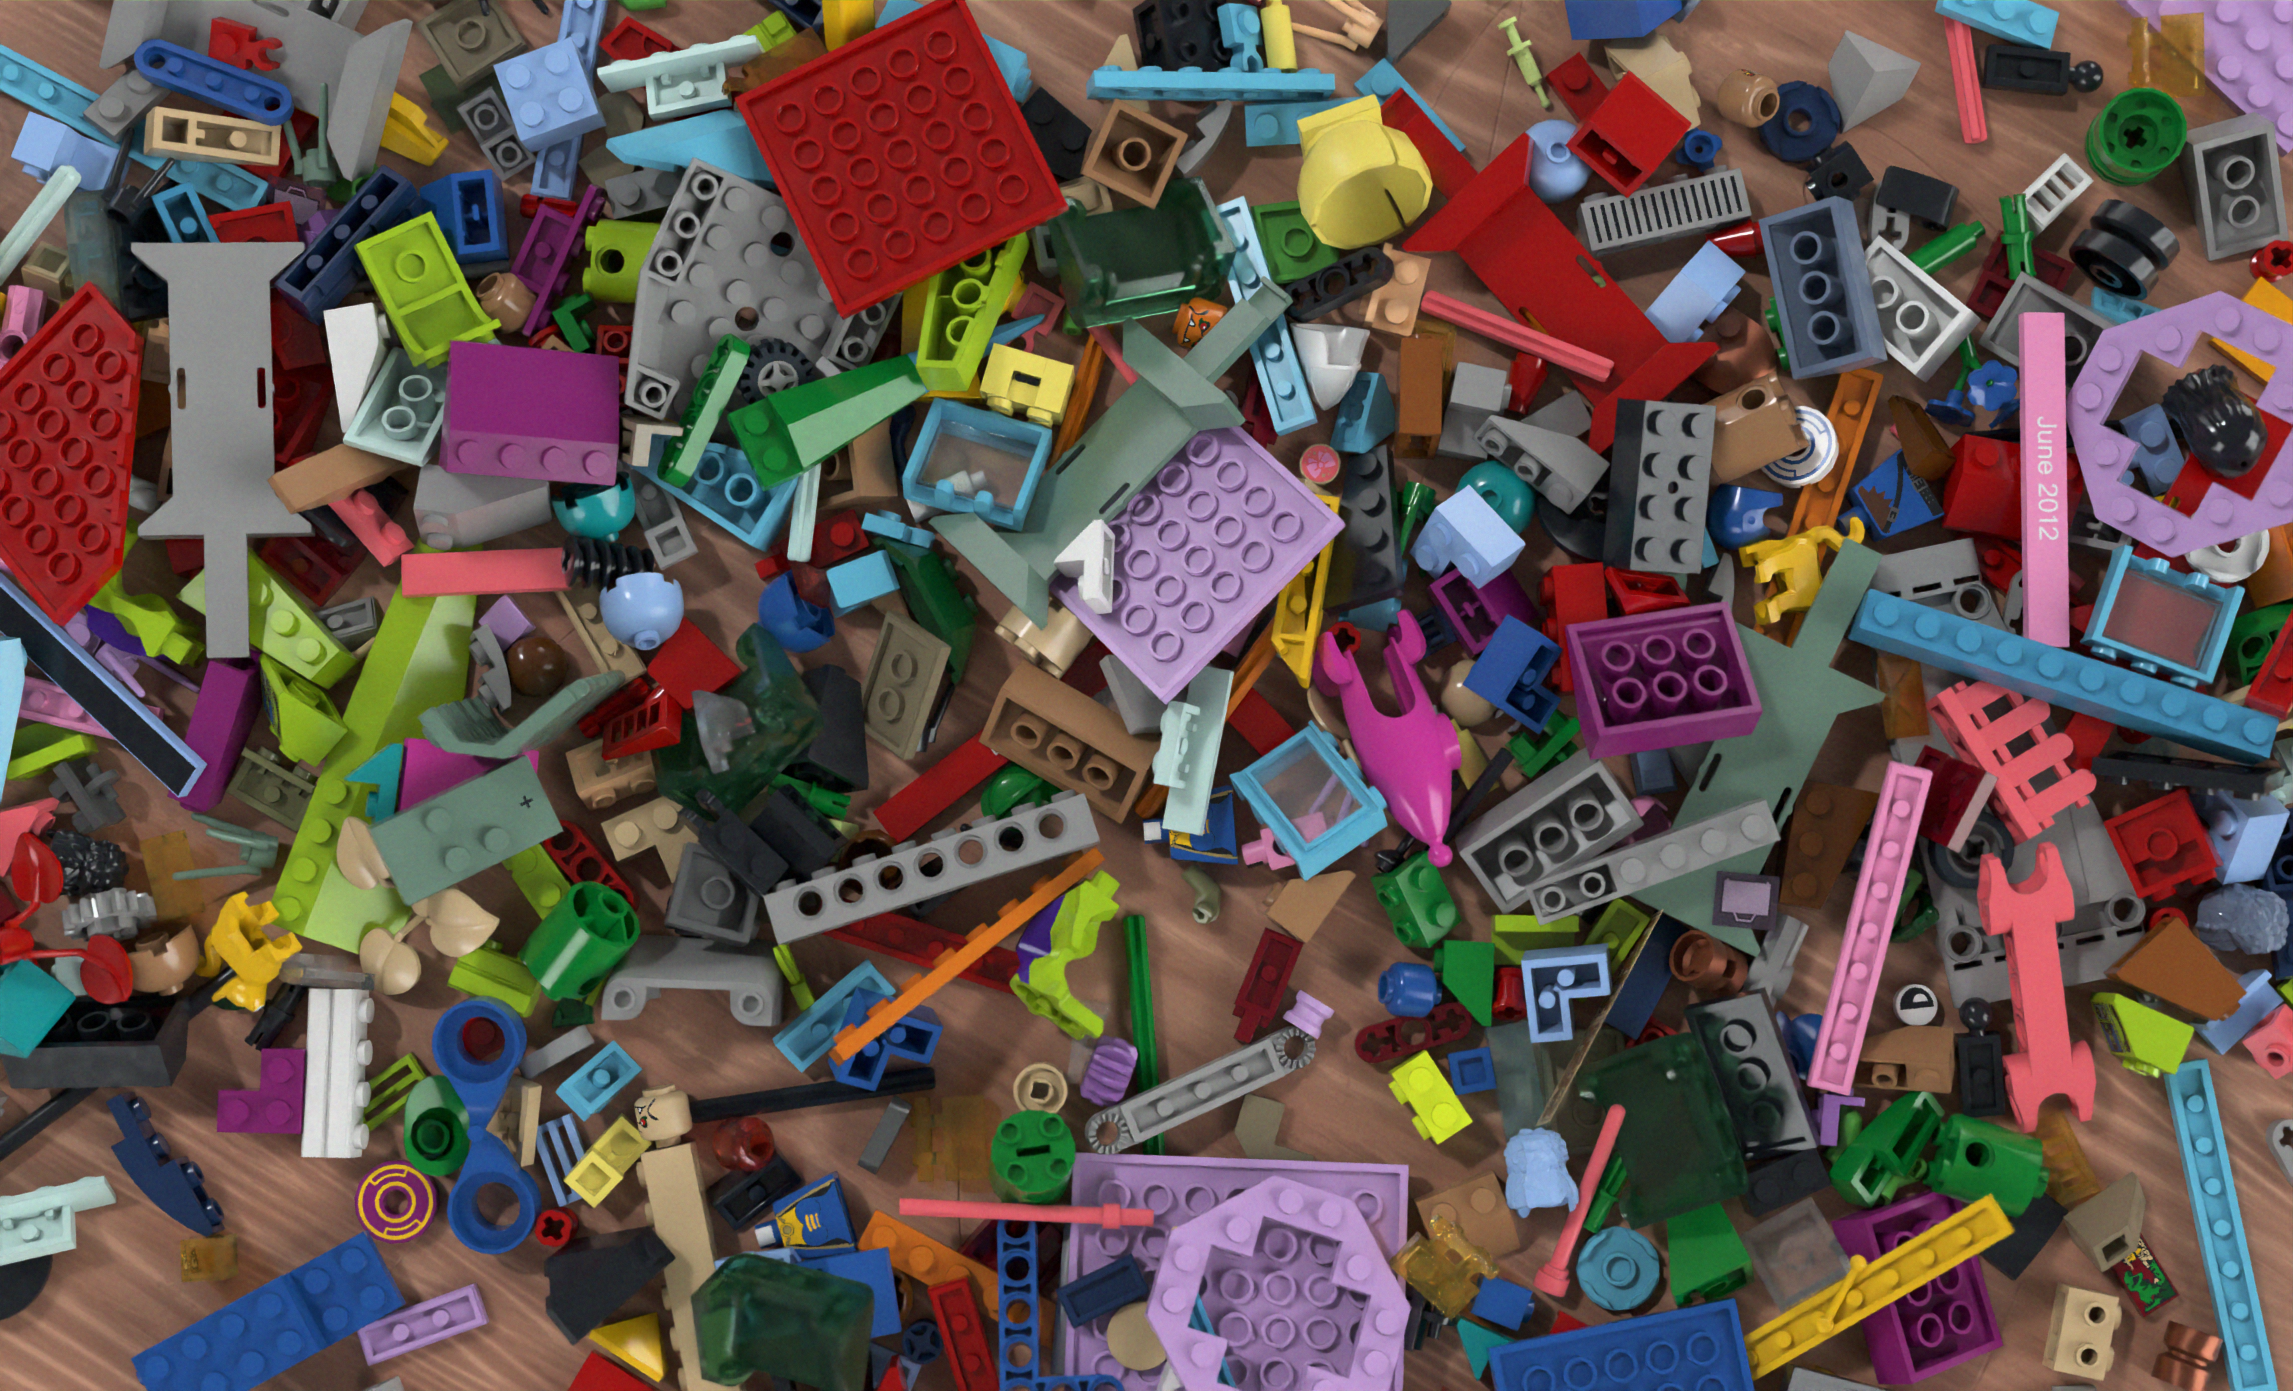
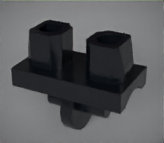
M1431 1274L1406 1275L1405 1297L1407 1301H1411V1310L1404 1332V1350L1411 1352L1422 1350L1429 1321L1427 1337L1438 1340L1442 1325H1455L1456 1317L1445 1314L1449 1298L1437 1295L1432 1310L1440 1278Z

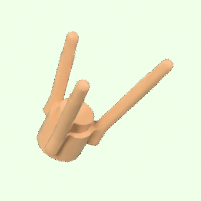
M1325 0L1348 16L1341 29L1348 33L1347 37L1291 22L1292 31L1341 44L1355 52L1358 45L1366 49L1369 48L1384 20L1376 16L1377 13L1365 7L1358 0H1344L1347 4L1341 0Z

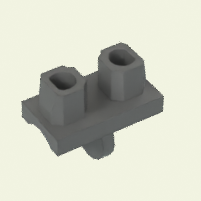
M86 756L70 763H66V761L61 762L53 769L57 777L49 785L48 789L54 798L61 803L74 800L80 808L71 817V823L79 834L84 835L118 824L127 817L116 801L119 795L112 786L121 777L116 769L103 773L96 762L91 764Z

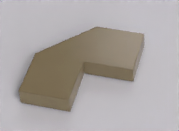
M626 90L614 93L608 91L598 98L607 124L603 129L610 138L633 133L636 130L645 128L646 118ZM607 141L578 161V164L593 185L605 188L602 197L608 194L604 180L635 173L638 167L637 165L623 163L606 148Z
M1251 1093L1244 1095L1234 1134L1248 1159L1313 1161L1314 1155L1274 1144L1285 1103Z

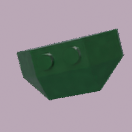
M883 537L875 538L872 541L877 550L887 551L900 586V591L920 626L952 647L945 670L955 686L962 684L978 631V625L974 617L980 615V612L969 593L961 596L953 582L959 580L960 577L948 557L941 561L935 551Z

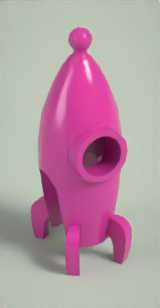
M1404 609L1396 613L1400 626L1386 631L1390 645L1383 650V656L1402 713V717L1396 718L1384 716L1376 711L1350 649L1341 654L1332 632L1321 634L1317 637L1318 649L1316 650L1312 670L1315 684L1324 695L1342 698L1345 718L1352 742L1369 784L1376 787L1387 804L1386 809L1394 819L1412 836L1429 845L1428 860L1436 867L1448 865L1452 860V850L1449 846L1443 844L1442 839L1445 836L1450 817L1452 771L1461 767V750L1451 721L1444 713L1436 715L1427 691L1416 672L1417 662L1423 658L1427 647L1426 639L1417 620L1410 610Z

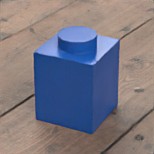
M1481 1269L1467 1309L1472 1314L1518 1331L1521 1322L1525 1324L1529 1322L1534 1310L1535 1300L1530 1298L1533 1291L1527 1286Z

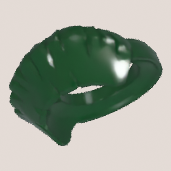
M1915 891L1906 908L1914 900L1919 899L1917 912L1912 922L1902 927L1901 920L1905 910L1903 911L1891 931L1889 943H1908L1939 920L1938 909L1932 905L1933 899L1927 892Z

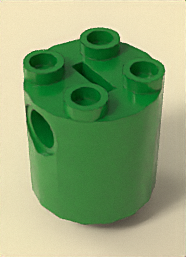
M581 881L567 891L528 937L525 945L519 951V958L528 966L531 974L539 981L543 993L548 998L555 1001H560L563 997L569 999L584 998L594 991L636 943L640 934L639 920L633 908L620 894L608 886L597 882Z
M1025 1110L1011 1115L999 1124L991 1144L988 1178L993 1192L1003 1203L1053 1205L1064 1195L1075 1163L1076 1145L1070 1129L1064 1124L1063 1119L1059 1115L1042 1110Z
M1959 1113L1950 1116L1947 1123L1940 1121L1935 1128L1932 1144L1937 1146L1934 1159L1927 1163V1173L1923 1176V1184L1930 1186L1932 1192L1970 1204L1992 1194L2003 1213L2015 1218L2020 1217L2025 1212L2032 1197L2040 1199L2043 1196L2049 1180V1168L2042 1165L2043 1145L2041 1139Z

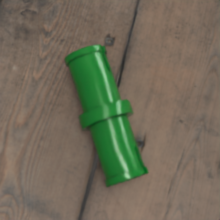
M2026 193L2013 194L2014 212L2012 197H2009V195L1999 197L2004 234H2001L2000 237L2001 244H2006L2010 280H2016L2019 276L2021 261L2023 272L2033 277L2037 275L2031 240L2035 238L2034 230L2029 229Z

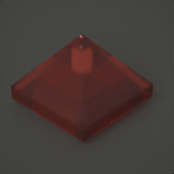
M796 560L792 562L791 570L800 598L822 609L829 607L831 586L826 570Z

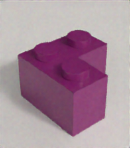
M306 1047L263 1048L261 1050L260 1088H227L218 1090L217 1132L302 1134Z

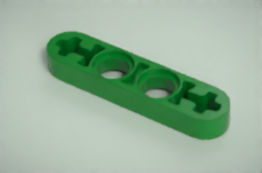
M726 334L717 343L679 420L678 426L683 427V436L672 435L659 462L657 476L660 480L676 488L683 487L690 480L748 361L751 350L748 342L733 334Z

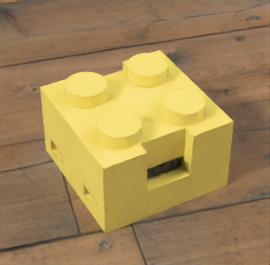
M993 343L980 387L983 402L990 406L989 410L1000 412L1005 417L1012 418L1013 413L1018 412L1029 417L1028 421L1039 423L1044 428L1051 429L1053 424L1061 426L1076 380L1074 366Z

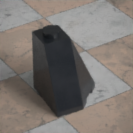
M825 664L822 668L803 671L759 750L753 766L771 776L778 772L808 783H812L814 780L817 781V784H824L823 788L840 794L868 790L869 772L861 683L846 675V670L842 667L832 664Z
M650 1226L572 1239L544 1261V1277L549 1278L550 1295L545 1298L546 1314L574 1346L623 1306L674 1261L676 1257Z

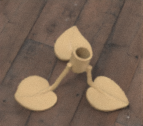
M354 816L347 817L343 822L337 845V862L344 877L352 885L363 890H370L376 887L378 883L385 888H395L366 829L369 824ZM455 883L412 904V909L417 916L401 928L395 937L383 927H377L368 932L360 946L362 970L370 984L378 992L385 994V996L405 993L418 982L421 974V964L416 951L410 945L401 941L419 923L425 920L428 925H432L430 938L433 945L440 952L451 957H461L473 952L485 943L497 927L499 919L483 910L469 896L459 891Z

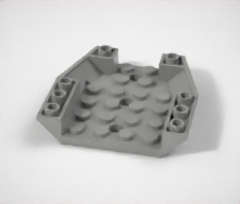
M692 157L639 270L624 403L660 420L666 417L679 423L714 348L726 334H733L748 342L750 346L754 344L756 347L761 345L760 340L768 339L771 342L774 341V338L782 339L786 343L790 342L810 361L813 367L811 372L815 375V381L867 366L904 291L842 320L783 197L725 169ZM779 232L789 233L792 240L791 247L783 254L773 253L770 246L772 237ZM743 307H752L756 312V320L748 328H740L735 323V315ZM737 384L711 438L725 443L732 448L742 450L727 421L729 413L749 405L742 397Z

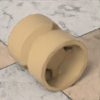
M1048 1061L1035 1062L1026 1066L1017 1076L1013 1086L1014 1099L1022 1111L1042 1110L1048 1113H1057L1066 1102L1069 1094V1081L1065 1072L1056 1064Z

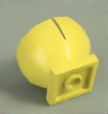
M1375 94L1297 120L1304 161L1297 186L1298 199L1302 215L1323 244L1349 250L1378 245L1405 231L1400 216L1388 194V190L1397 204L1407 227H1410L1427 208L1433 186L1429 168L1405 132L1382 124L1380 104Z

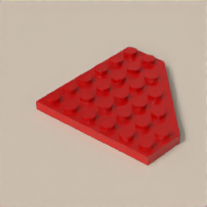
M90 280L0 369V558L53 623L63 627L103 588L123 565L144 349V337L104 291Z

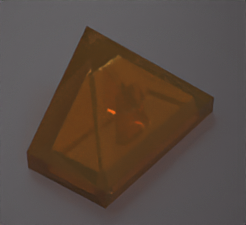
M1900 655L1876 657L1879 688L1881 692L1886 694L1883 702H1881L1886 740L1930 735L1920 662Z

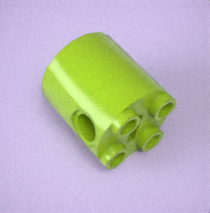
M600 219L597 226H588L585 246L587 251L592 252L591 268H585L583 274L584 292L592 293L593 298L598 302L635 305L639 270L661 224ZM621 252L625 263L621 271L618 272L614 266V259Z

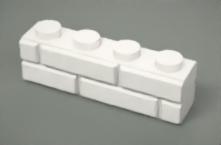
M309 989L301 1157H362V1149H365L368 1145L369 1129L367 1124H363L364 1107H367L370 1102L371 1088L370 1084L365 1082L366 1065L371 1063L373 1047L371 1041L367 1040V1023L373 1021L375 1012L374 1001L372 998H369V990Z

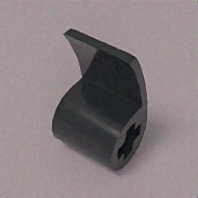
M1889 166L1885 170L1876 198V204L1912 214V222L1921 228L1935 232H1946L1960 191L1955 186L1936 178L1904 168Z

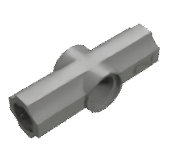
M1774 911L1760 942L1758 956L1750 955L1747 960V977L1738 993L1765 987L1773 1008L1776 1000L1779 1001L1783 997L1790 984L1794 972L1792 964L1801 948L1809 925L1791 916Z

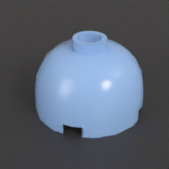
M1549 119L1534 124L1526 131L1535 140L1529 186L1544 203L1557 204L1572 199L1585 187L1593 172L1589 165L1565 146L1577 127L1566 120Z
M656 572L622 576L616 579L615 588L607 593V588L604 587L599 597L601 615L608 632L622 644L636 647L640 650H651L665 642L679 628L684 615L683 593L679 582L674 578L673 584L665 582L663 574Z

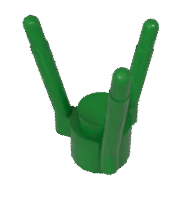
M1412 481L1406 482L1403 492L1396 491L1398 510L1401 508L1399 515L1405 518L1400 533L1401 554L1405 550L1414 522L1422 523L1425 517V526L1435 507H1437V505L1433 504L1437 492L1426 485ZM1419 566L1418 575L1424 578L1427 571Z

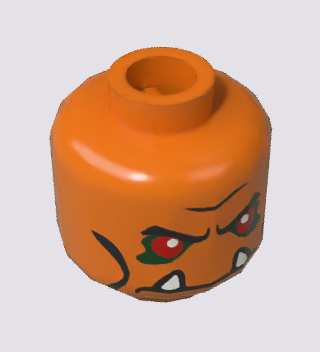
M1201 297L1192 298L1189 304L1182 302L1172 330V334L1178 335V345L1191 351L1229 310L1224 305Z

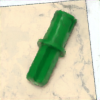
M778 772L772 775L767 788L769 796H772L777 789L790 783L820 813L838 818L840 821L844 820L848 811L846 807L850 805L851 796L817 786V781L814 780L812 783H808Z
M1617 1151L1613 1154L1605 1168L1582 1225L1589 1231L1599 1234L1600 1228L1615 1202H1621L1622 1199L1619 1197V1194L1636 1167V1162L1630 1156Z

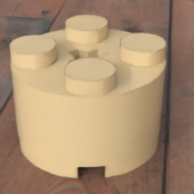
M1050 596L1048 598V622L1042 631L1013 604L994 632L1008 644L1017 646L1021 650L1020 654L1038 668L1041 666L1050 675L1060 680L1094 634L1065 607L1061 608L1052 602Z

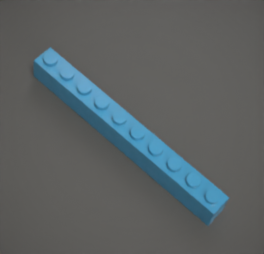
M1869 589L1863 595L1854 614L1847 638L2243 765L2254 766L2270 757L2279 718L1873 589Z

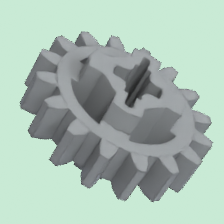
M112 888L101 893H89L79 900L80 904H69L67 906L68 910L61 912L64 935L71 936V940L83 938L84 942H88L92 936L97 934L107 935L115 940L131 939L139 933V928H150L151 923L157 922L154 897H149L146 892L137 895L136 891L126 892L125 888Z

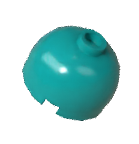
M1483 462L1473 466L1461 477L1455 494L1470 485L1517 535L1522 531L1524 532L1531 525L1537 511L1536 490L1527 481L1519 478L1503 462Z
M616 472L618 479L615 480V486L575 482L561 489L562 498L553 494L551 502L561 526L569 534L575 535L579 539L581 537L595 539V541L598 539L604 540L607 543L620 537L618 531L625 528L631 522L636 510L635 492L628 472Z

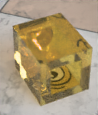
M237 1233L214 1234L208 1237L195 1235L180 1240L182 1283L219 1281L238 1275Z

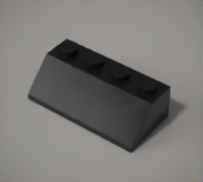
M188 995L130 996L128 1001L114 1004H103L92 997H76L74 1002L27 1058L0 1053L11 1088L38 1090L43 1088L80 1089L84 1087L122 1088L137 1086L158 1088L172 1086L186 1060L190 1002Z

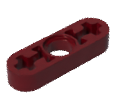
M1447 1002L1433 1006L1429 1014L1433 1013V1022L1446 1019V1011L1452 1009L1456 1015L1462 1014L1464 1021L1458 1024L1459 1031L1452 1033L1449 1027L1439 1028L1436 1031L1440 1038L1432 1040V1028L1425 1017L1399 1016L1360 1029L1354 1038V1049L1356 1054L1368 1063L1383 1062L1463 1038L1471 1029L1472 1017L1462 1004ZM1411 1020L1420 1022L1425 1031L1422 1041L1415 1045L1405 1043L1401 1037L1402 1026ZM1394 1025L1393 1035L1396 1043L1400 1046L1399 1050L1392 1052V1043L1381 1045L1379 1047V1054L1376 1056H1372L1369 1050H1362L1361 1044L1367 1041L1366 1034L1373 1032L1376 1038H1383L1389 1036L1385 1028Z

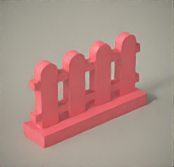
M1963 680L1952 688L1949 687L1924 704L1959 760L1998 777L1986 803L1995 817L2000 819L2010 831L2014 847L2055 824L2051 816L2074 803L2077 809H2080L2090 803L2086 795L2096 787L2095 775L2091 774V771L2087 769H2080L2071 773L2063 761L2073 751L2071 738L2063 733H2057L2048 737L2040 725L2050 715L2051 710L2048 702L2036 698L2025 702L2020 693L1982 680L1968 687ZM2005 695L2013 710L1990 722L1982 708ZM2028 731L2036 746L2013 758L2005 744ZM2051 767L2059 782L2036 794L2028 780Z

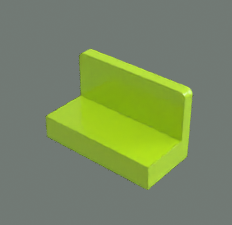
M37 722L16 730L10 754L12 761L8 764L6 777L8 780L24 782L52 771L61 762L66 761V763H70L81 757H88L98 753L99 750L93 734L43 722Z
M1491 915V943H1495L1494 964L1522 965L1521 960L1525 950L1574 946V932H1579V916L1568 915L1539 926L1536 915Z

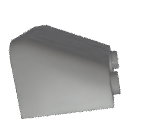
M639 935L636 943L615 965L611 972L603 995L602 1019L628 1020L639 1018L646 1002L651 999L661 998L662 988L731 990V1012L739 1022L754 1026L784 1023L786 976L781 970L773 947L779 945L770 940L749 939L747 945L739 948L701 937Z

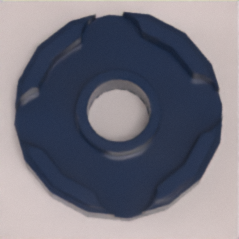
M1793 81L1782 84L1777 88L1780 103L1776 114L1765 124L1757 127L1760 141L1770 154L1784 162L1800 164L1809 162L1815 153L1832 145L1839 129L1840 116L1836 102L1826 90L1819 86L1815 87L1804 81ZM1794 112L1804 114L1809 121L1808 130L1803 132L1794 131L1789 126L1788 116Z

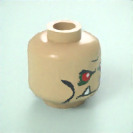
M675 1084L660 1085L642 1090L643 1097H640L634 1103L641 1138L647 1141H655L657 1148L681 1143L680 1135L689 1132L693 1126L687 1094L682 1090H676Z

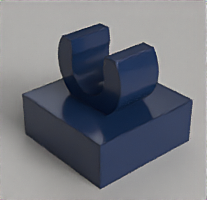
M1436 605L1415 616L1427 645L1426 653L1421 660L1457 641L1452 629Z

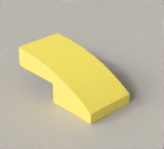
M621 1113L581 1157L563 1181L595 1208L623 1179L624 1173L641 1156L640 1154L649 1148L653 1141L642 1139L638 1126Z

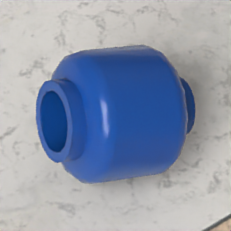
M1399 961L1390 965L1388 970L1383 971L1378 981L1379 1002L1384 1004L1386 1010L1394 1016L1425 1017L1431 1012L1433 1006L1438 1005L1441 1001L1442 983L1440 980H1436L1433 969L1426 964Z

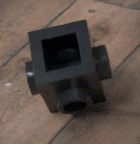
M1847 140L1834 149L1831 146L1821 149L1810 158L1812 164L1805 168L1811 178L1805 182V185L1816 201L1839 196L1853 202L1862 194L1860 189L1874 180L1853 146ZM1840 172L1837 179L1831 180L1834 174Z

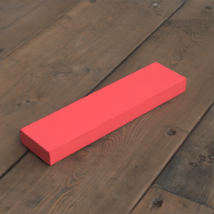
M563 547L401 554L403 598L571 590V587L566 586L565 574L562 573L561 557Z

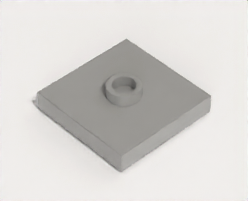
M1106 655L1099 664L1129 734L1161 732V718L1164 711L1168 709V704L1165 705L1116 655ZM1185 687L1172 701L1186 703L1187 692Z

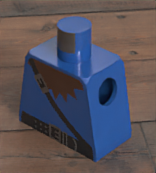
M1901 448L1886 458L1845 493L1852 509L1838 516L1836 523L1842 534L1846 537L1850 534V518L1858 517L1863 522L1864 529H1866L1871 539L1876 543L1927 524L1945 513L1924 478L1913 475L1910 472Z

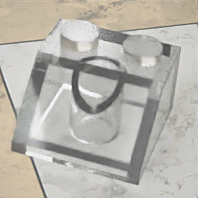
M1811 1196L1739 1236L1751 1258L1752 1267L1780 1312L1843 1279L1851 1268L1850 1260Z

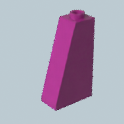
M249 648L251 658H214L209 661L184 741L207 763V766L187 796L177 797L171 790L168 791L167 797L179 801L180 806L186 810L206 812L220 804L223 800L263 704L258 657L262 654Z

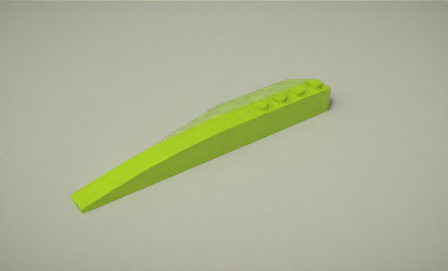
M419 536L412 554L484 551V542L466 548L451 547L449 550H438L423 544ZM401 577L344 713L342 721L348 731L328 754L274 892L271 903L279 913V916L269 924L360 955L361 943L368 932L377 927H383L395 937L396 933L408 923L413 911L412 906L407 907L402 902L396 888H385L378 883L376 887L370 890L360 889L352 885L344 877L338 866L337 845L344 820L349 816H354L371 825L372 817L365 816L368 791H376V784L343 780V778L389 743L403 744L400 762L401 770L404 738L428 740L422 731V728L425 726L418 717L430 707L434 706L436 709L441 704L446 703L449 706L453 701L459 700L461 703L464 700L467 692L471 652L468 646L473 644L470 636L475 629L473 628L479 595L403 598ZM397 786L395 807L398 805V798H399V788H398V786Z

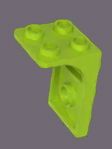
M432 211L353 246L414 367L425 363L429 370L447 362L450 340L488 343L496 338L493 330L502 326L499 319H490L476 301Z

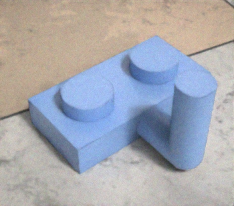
M2156 403L2119 421L2124 436L2140 443L2121 482L2131 485L2134 481V474L2130 470L2138 467L2147 492L2153 497L2169 490L2185 462L2166 414L2163 412L2161 405Z

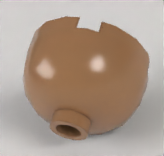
M186 920L173 921L152 927L151 931L153 934L139 939L137 934L135 937L125 939L119 943L126 951L132 966L133 989L145 993L158 991L160 996H168L184 988L183 981L194 973L198 966L200 955L196 933L192 925Z

